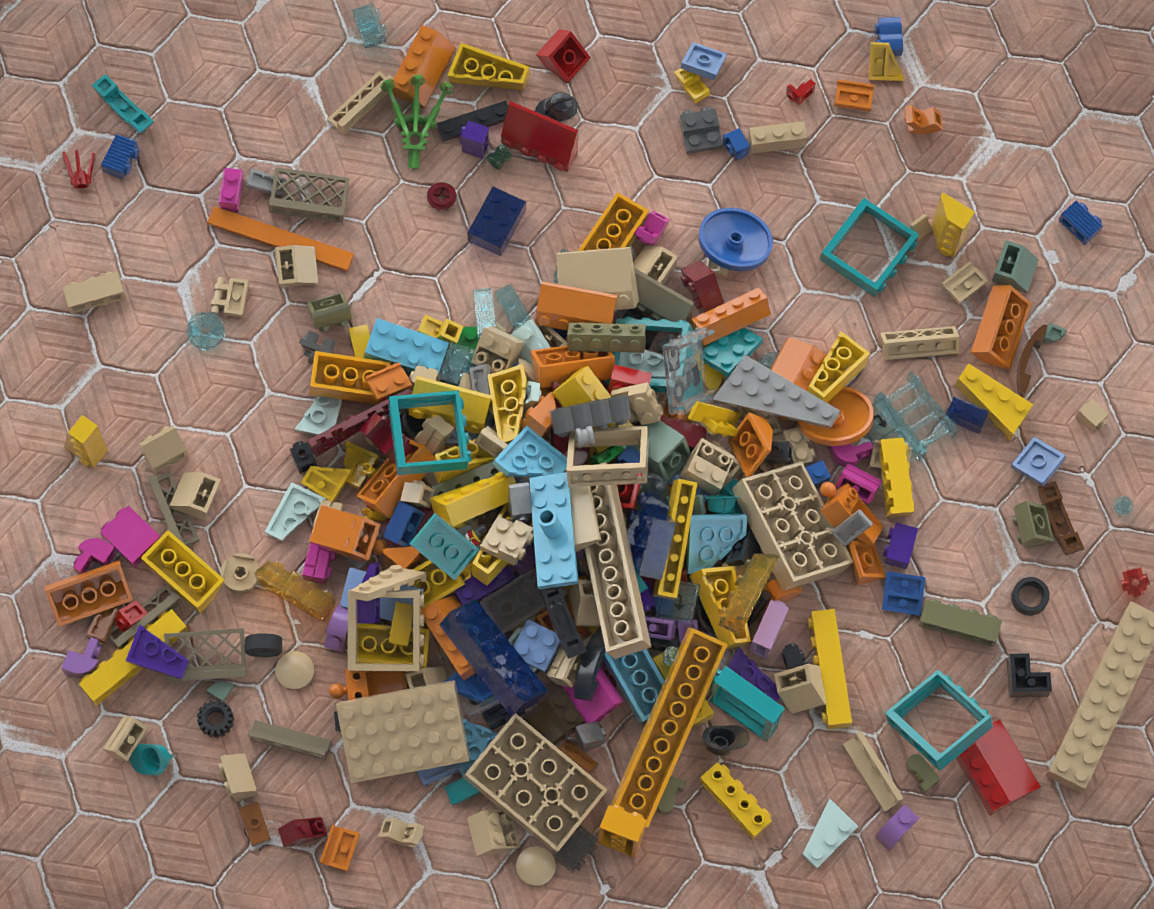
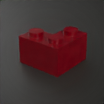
M701 260L680 269L682 273L681 281L684 287H688L690 292L694 294L695 299H693L696 309H700L705 313L725 304L715 273Z
M374 413L359 430L396 465L392 430L389 426L391 422L384 415L380 417L377 413ZM402 433L406 457L413 448L409 445L410 440Z

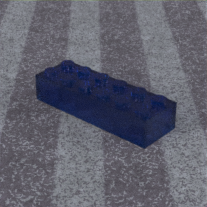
M476 599L450 611L439 624L511 717L537 704L547 693L548 689Z

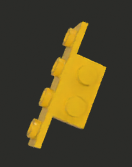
M696 401L695 405L691 408L688 419L703 423L707 426L706 430L716 435L718 433L724 437L728 435L736 437L739 430L735 428V425L742 413Z

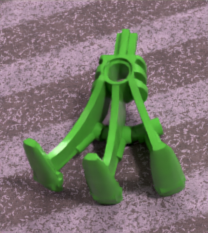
M413 75L410 78L412 85H415L412 114L406 116V114H402L400 106L392 91L395 85L394 80L387 79L381 83L380 88L381 90L388 91L396 116L394 119L397 128L402 127L403 132H401V136L406 137L402 139V143L406 144L402 149L409 150L408 168L419 169L420 151H426L423 145L428 144V141L423 138L429 137V133H427L429 128H435L437 124L435 119L440 111V106L446 94H453L454 87L448 82H442L439 87L443 92L436 106L433 107L429 117H423L420 114L419 88L420 85L425 83V78L422 75ZM414 123L413 131L409 133L406 124ZM417 124L425 125L422 133L417 132ZM418 136L420 143L412 145L409 141L410 137Z

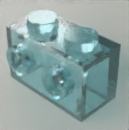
M373 3L352 10L353 19L365 49L386 42L388 31L385 24H381V13L378 8L375 9Z
M451 342L446 351L443 366L440 368L439 378L447 383L459 386L463 373L470 374L469 368L474 367L471 360L475 350Z

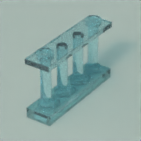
M911 371L906 379L908 381L907 384L889 396H884L882 392L875 395L873 402L876 403L877 408L898 435L904 438V442H907L908 446L912 447V453L920 461L926 456L927 446L946 433L954 438L958 430L956 423L946 416L922 385L921 378L918 375H914ZM911 389H914L920 397L902 410L896 411L892 406V402ZM925 403L931 412L913 425H907L904 417ZM937 418L943 427L923 441L919 440L915 432Z

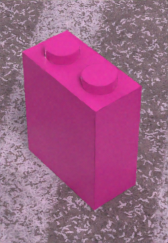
M128 505L125 509L121 508L111 522H106L102 526L100 533L103 539L113 545L116 551L133 568H136L142 562L141 557L161 536Z
M601 666L595 679L599 684L592 701L575 699V684L573 688L562 687L586 724L592 722L599 723L624 702Z

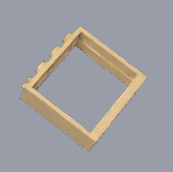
M647 426L594 428L592 430L595 445H584V447L641 444L640 463L574 466L575 448L578 445L576 443L575 430L570 431L566 468L568 487L647 483L649 449ZM637 473H642L643 476L637 477Z
M349 589L348 671H420L421 666H424V654H421V646H424V634H421V626H424V615H421V607H424V595H421V590L386 592L384 596L378 597L413 598V664L358 663V599L351 598L352 589Z

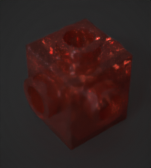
M1141 567L1122 571L1124 580L1120 581L1123 592L1127 591L1128 595L1133 594V597L1144 595L1147 585H1150L1147 573L1143 574ZM1134 579L1139 581V584L1136 586L1131 583Z

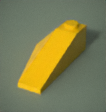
M523 364L487 375L497 436L505 443L512 442L520 432L527 388V377Z

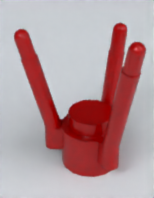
M75 150L77 171L73 175L66 152L63 151L62 155L71 179V185H74L76 189L87 188L89 186L88 183H92L91 175L95 153H91L88 174H86L85 171L81 170L79 151Z

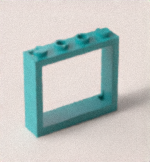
M863 198L821 252L819 260L875 297L878 292L881 293L885 290L887 280L894 278L898 272L896 268L906 262L909 257L907 256L909 251L913 252L919 244L917 241L919 234L866 198ZM865 212L908 239L876 283L833 255Z
M631 317L617 318L616 324H645L646 331L682 333L677 361L683 360L684 354L691 350L694 329L687 321L671 322L666 319L653 321L649 318H642L641 320H635ZM612 352L615 356V365H618L621 352ZM686 363L678 365L674 376L679 375L680 377L682 375V368ZM611 378L605 380V383L608 387L610 385ZM651 378L649 386L654 392L672 393L673 382L671 383L669 379Z
M459 390L389 396L388 406L397 475L464 470L468 468V462H471V451L467 450L466 444H469L468 432L465 433L464 431L467 423L466 415H462L461 409H464L463 398H460ZM453 404L460 458L406 463L399 409Z
M727 666L723 670L719 669L711 683L713 685L709 692L711 694L710 702L768 742L779 727L785 708Z
M939 670L935 671L885 712L888 724L939 771L993 728L992 716L988 714V710L981 709L973 697L969 698L960 685L956 686L949 675L946 676ZM939 687L979 721L941 754L902 719Z

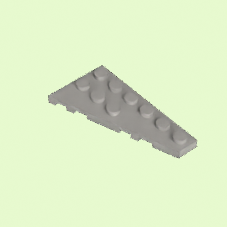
M744 355L713 398L715 403L720 404L721 402L736 408L737 406L743 407L750 411L776 417L782 416L793 421L800 420L807 422V424L828 429L832 427L841 414L840 410L747 355Z

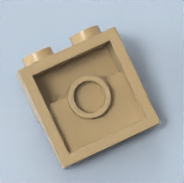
M648 382L612 390V397L627 395L631 413L629 421L631 423L640 421L642 425L660 421L663 409L661 404H658L655 392L650 388Z
M799 427L783 431V434L772 437V441H790L793 445L791 464L771 463L773 470L798 462H803L805 467L813 464V459H815L814 450L812 447H808L807 441L809 439L800 431ZM774 449L773 453H778L779 449Z
M498 516L480 545V550L515 566L518 560L524 558L527 545H531L534 540L533 527L518 520L513 523Z

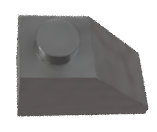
M528 482L509 485L508 507L511 522L513 523L516 520L524 524L532 523Z
M597 722L576 726L575 737L584 753L605 744L607 734L603 726L599 727Z

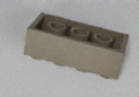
M634 268L639 302L634 308L642 314H647L654 321L666 319L671 322H678L679 320L689 322L692 317L694 302Z

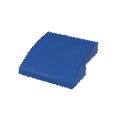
M887 571L882 610L921 616L926 577Z

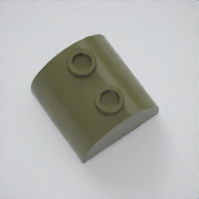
M343 292L307 302L314 328H319L320 332L329 330L330 325L336 323L338 326H345L349 323L348 320L352 319L349 304Z
M1025 501L1014 507L1015 515L1012 516V521L1019 528V533L1017 534L1019 544L1024 547H1038L1054 542L1045 505Z

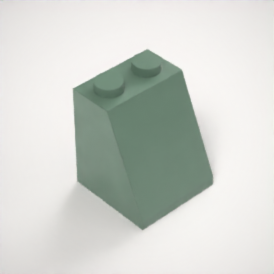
M662 421L641 425L648 428V469L668 485L673 477L681 472L691 454L686 439ZM641 444L631 445L636 451L640 453Z

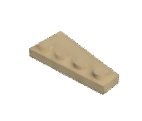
M392 565L389 569L380 572V574L369 578L368 581L352 589L351 598L370 601L386 595V592L400 590L401 585L406 584L409 587L414 585L415 580L423 582L426 580V573L405 569L400 565Z

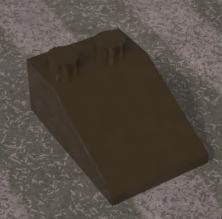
M564 689L551 695L522 717L524 721L553 745L573 734L576 726L585 724V720Z

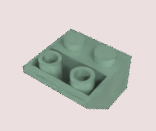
M1006 240L992 281L1001 285H1011L1014 289L1027 293L1039 259L1026 247Z

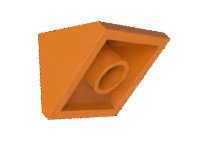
M851 541L847 544L846 548L854 561L850 566L857 586L886 578L875 543L872 546L863 541Z
M413 546L383 549L384 563L389 567L400 565L402 568L413 570L423 560V554Z

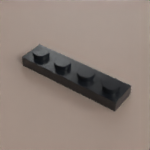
M505 100L437 123L442 141L445 142L460 137L461 128L463 126L466 127L468 120L486 127L504 122L508 109L507 101Z

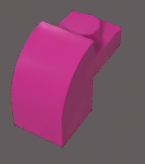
M656 211L650 212L644 225L638 227L635 233L637 235L636 239L647 245L655 246L664 233L670 219Z
M870 441L852 447L850 443L842 446H828L833 460L838 465L846 467L849 463L856 467L858 459L864 460L870 457L873 446Z
M87 539L78 546L82 555L77 556L73 568L76 573L81 574L87 571L93 561L102 566L109 564L117 551L113 545L102 539Z

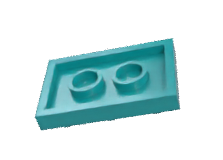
M743 327L711 342L698 354V360L729 377L744 355L750 357L763 344V338Z
M436 513L433 514L409 543L454 580L480 550Z

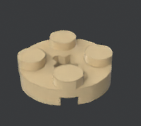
M237 553L224 561L221 567V577L225 580L224 585L231 591L238 593L252 591L260 579V568L252 556L245 553ZM240 568H242L243 571L246 573L242 577H238V575L235 574V572L239 571Z

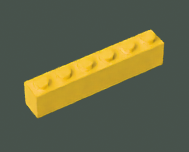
M683 479L673 481L653 596L671 600L677 598L697 482Z
M172 609L168 612H163L158 617L159 620L145 627L146 630L164 643L165 633L188 632L187 626ZM134 637L127 642L128 645L123 649H117L112 654V658L107 662H101L96 667V671L92 674L88 673L81 679V683H79L81 689L96 706L143 669V667L126 662ZM177 637L169 638L170 646L178 640Z
M835 609L811 611L810 618H807L808 629H812L813 636L810 637L811 648H815L813 664L820 666L827 703L823 705L824 712L821 713L822 723L826 724L827 730L847 728L851 726L852 718Z

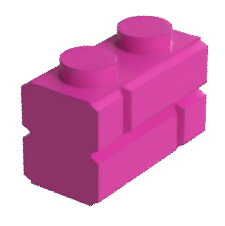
M224 168L218 202L220 208L230 212H239L244 183L243 170Z
M848 463L835 487L840 488L848 483L857 491L862 501L870 505L882 481Z
M309 543L302 573L303 579L326 584L327 578L331 579L333 567H330L331 560L335 561L337 553Z

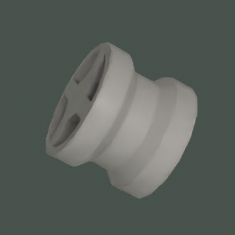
M587 426L582 430L580 428L575 429L579 448L587 444L590 446L595 445L591 426Z

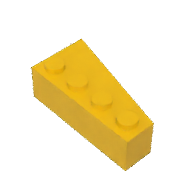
M461 43L447 76L449 83L525 90L531 73L529 66Z
M841 331L810 383L808 392L828 403L866 367L870 353Z
M970 364L966 366L956 383V387L980 409L984 416L986 415L993 422V425L998 430L1000 429L1009 441L1033 406L1032 403Z
M83 415L67 433L64 448L79 458L78 461L86 467L89 465L94 468L108 451L98 426Z
M469 439V444H466L467 450L471 451V462H468L467 469L433 472L438 484L490 463L496 458L476 445V439L472 441ZM454 446L436 454L434 461L459 459V448Z
M904 438L881 439L879 441L886 518L910 516L914 512V501L912 498V482L909 477L910 463L909 461L907 462L906 456L908 454V444L904 442Z
M499 472L493 477L431 497L430 502L434 513L453 527L508 503L509 485L516 484L514 476H506L504 473Z
M505 503L498 516L511 521L508 503ZM533 520L532 523H527L526 525L533 527ZM479 550L472 564V576L487 586L508 562Z
M734 566L700 569L689 575L693 585L696 586L698 596L718 640L728 644L726 649L738 648L751 642Z

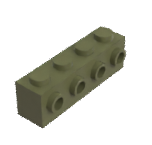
M569 323L567 333L568 351L644 353L646 325Z
M492 461L431 487L434 489L433 497L493 477L501 471L492 465Z
M926 599L918 626L994 647L998 639L1002 620L991 614L981 615L973 609H960L955 604L945 605L937 599Z

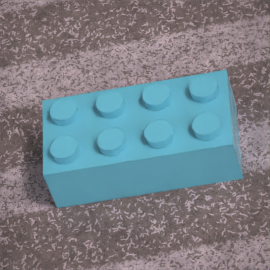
M377 318L363 358L391 362V365L400 362L402 369L408 375L412 371L415 372V368L418 365L427 369H436L439 374L449 342Z
M646 649L614 659L605 652L603 661L614 677L618 688L639 723L644 722L650 716L663 686L664 679Z

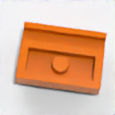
M838 79L834 106L870 112L874 85Z
M400 362L365 376V381L368 383L369 389L377 402L412 388V383L404 369H402Z
M332 824L320 864L348 872L360 833Z

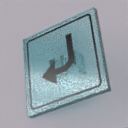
M885 395L871 403L874 420L866 437L869 442L871 441L872 446L874 440L886 439L903 428Z
M680 581L676 599L671 600L660 597L656 617L691 623L700 585Z

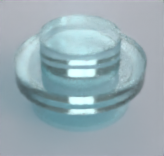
M1120 496L1114 502V510L1120 515H1127L1133 509L1132 500L1126 496Z
M671 646L665 649L663 659L667 665H672L678 651L677 647Z

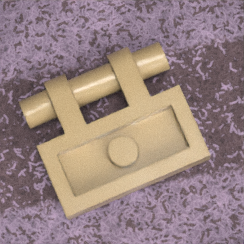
M218 277L217 283L214 285V299L211 300L210 305L212 307L211 313L218 315L219 308H224V315L243 318L249 280L230 278L228 285L224 284L225 278ZM227 292L226 300H221L222 293Z

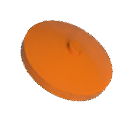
M844 387L828 402V404L840 410L841 413L830 429L797 420L800 431L808 439L822 445L842 446L858 441L869 432L873 424L874 413L870 400L863 393L853 388Z

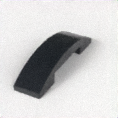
M561 586L540 589L547 613L567 658L569 659L587 652L565 602Z
M601 627L594 632L585 647L587 652L582 654L575 680V699L592 701L599 683L595 679L606 652Z

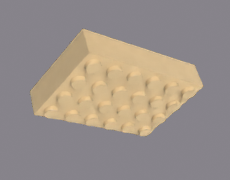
M803 462L741 479L731 489L735 497H741L736 500L743 514L747 515V522L782 591L842 573L854 563L846 546L844 547L831 533L836 527L832 526L821 513L824 503Z
M455 680L342 701L336 704L351 783L468 762L470 760Z
M516 713L508 720L463 775L466 781L554 854L561 849L607 791L604 786Z

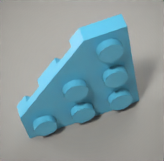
M526 426L498 455L492 465L506 476L539 477L564 473L567 468V457Z
M692 515L687 541V573L693 574L700 569L712 568L719 559H722L732 549L731 547L746 535L747 515Z
M463 719L470 760L457 763L462 778L498 734L486 727L468 722L466 719Z

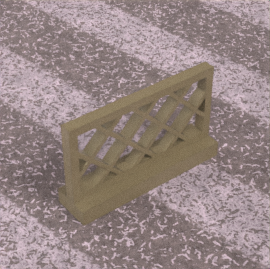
M276 167L269 200V213L343 223L350 178ZM286 174L290 179L282 184L278 179V175ZM305 177L309 182L300 186L296 179ZM319 179L324 180L327 183V185H325L321 189H319L314 183ZM293 182L298 189L290 194L285 187ZM337 182L345 183L344 188L339 192L333 187ZM312 185L316 192L308 196L304 189ZM330 187L335 194L327 199L322 192ZM281 189L287 195L283 199L275 198V193ZM299 192L306 198L301 202L293 198ZM320 195L324 202L314 204L311 199ZM338 197L342 202L341 208L333 207L330 202Z
M244 628L164 634L165 644L170 646L169 638L177 637L183 642L175 651L178 652L184 644L194 651L187 659L188 661L195 653L204 660L199 667H194L189 663L188 666L190 667H187L183 680L166 675L167 682L247 676ZM231 633H240V642L236 646L227 640ZM215 634L222 639L216 648L207 641L211 635ZM191 636H197L203 641L196 649L187 642ZM224 641L233 648L227 657L217 650ZM204 643L213 649L207 658L198 652V649ZM239 645L241 646V652L237 649ZM234 651L241 655L242 664H233L228 660ZM214 652L224 659L220 665H213L208 661ZM225 661L229 663L228 665H222Z

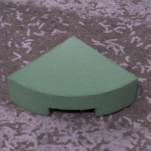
M1050 323L1043 341L1056 342L1064 337L1067 330Z
M218 682L211 685L206 691L220 701H225L234 688V684Z

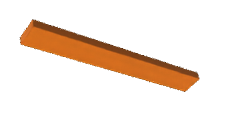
M216 206L213 207L207 224L272 247L290 245L314 246L316 262L348 272L354 258V253Z

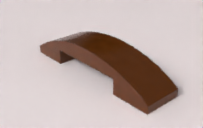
M1044 324L1035 331L1027 342L1019 360L1016 383L1018 395L1022 398L1026 394L1031 375L1024 372L1032 347L1040 348L1048 325Z
M1056 481L1047 483L1044 486H1038L1039 497L1042 505L1046 506L1051 530L1064 554L1070 555L1084 550L1085 548L1079 534L1074 531L1063 505V497Z

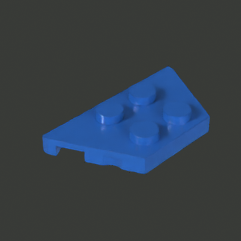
M501 639L490 646L495 656L503 648ZM495 660L466 680H463L457 671L444 681L455 680L459 695L480 704L506 685Z

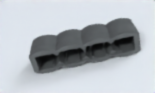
M627 395L549 410L553 433L559 434V437L571 435L570 431H574L577 428L582 430L587 426H596L597 429L607 428L609 423L615 422L616 425L626 424L628 419H631Z

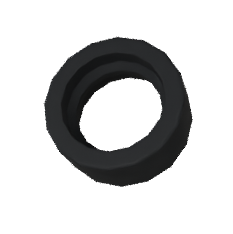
M1036 577L1022 578L1016 583L1011 594L1014 608L1018 612L1029 616L1042 612L1050 598L1048 586ZM1028 585L1036 587L1042 595L1040 604L1035 607L1024 605L1019 598V592L1023 587Z
M268 633L248 635L245 637V654L253 657L279 656L282 654V637Z

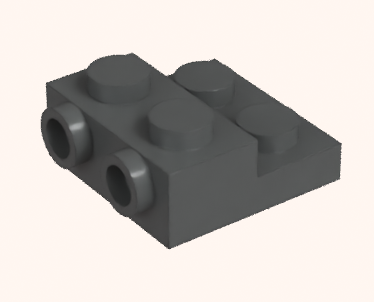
M704 107L699 112L693 113V110H686L680 115L679 124L686 154L723 148L716 109Z

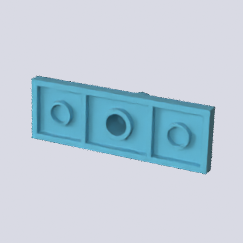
M567 473L529 478L538 588L540 590L578 584L571 490L568 487Z

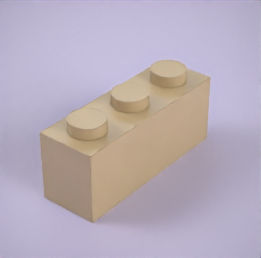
M804 121L749 128L748 141L750 153L805 147L807 134Z
M107 272L103 276L97 278L89 277L85 281L79 283L71 282L63 287L71 314L126 299L118 272Z

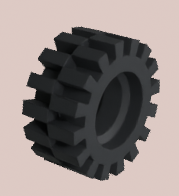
M209 700L210 703L207 704L205 702L204 706L200 707V712L197 713V722L205 735L208 734L209 737L215 736V738H219V735L223 737L226 732H230V728L234 725L233 713L229 705L227 706L224 701L216 700L213 702V700ZM213 712H220L223 715L222 723L217 726H213L208 722V717Z

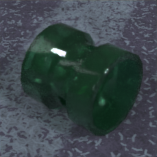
M502 144L496 147L494 153L491 152L487 156L488 162L497 170H500L503 167V163L508 162L512 158L511 152Z

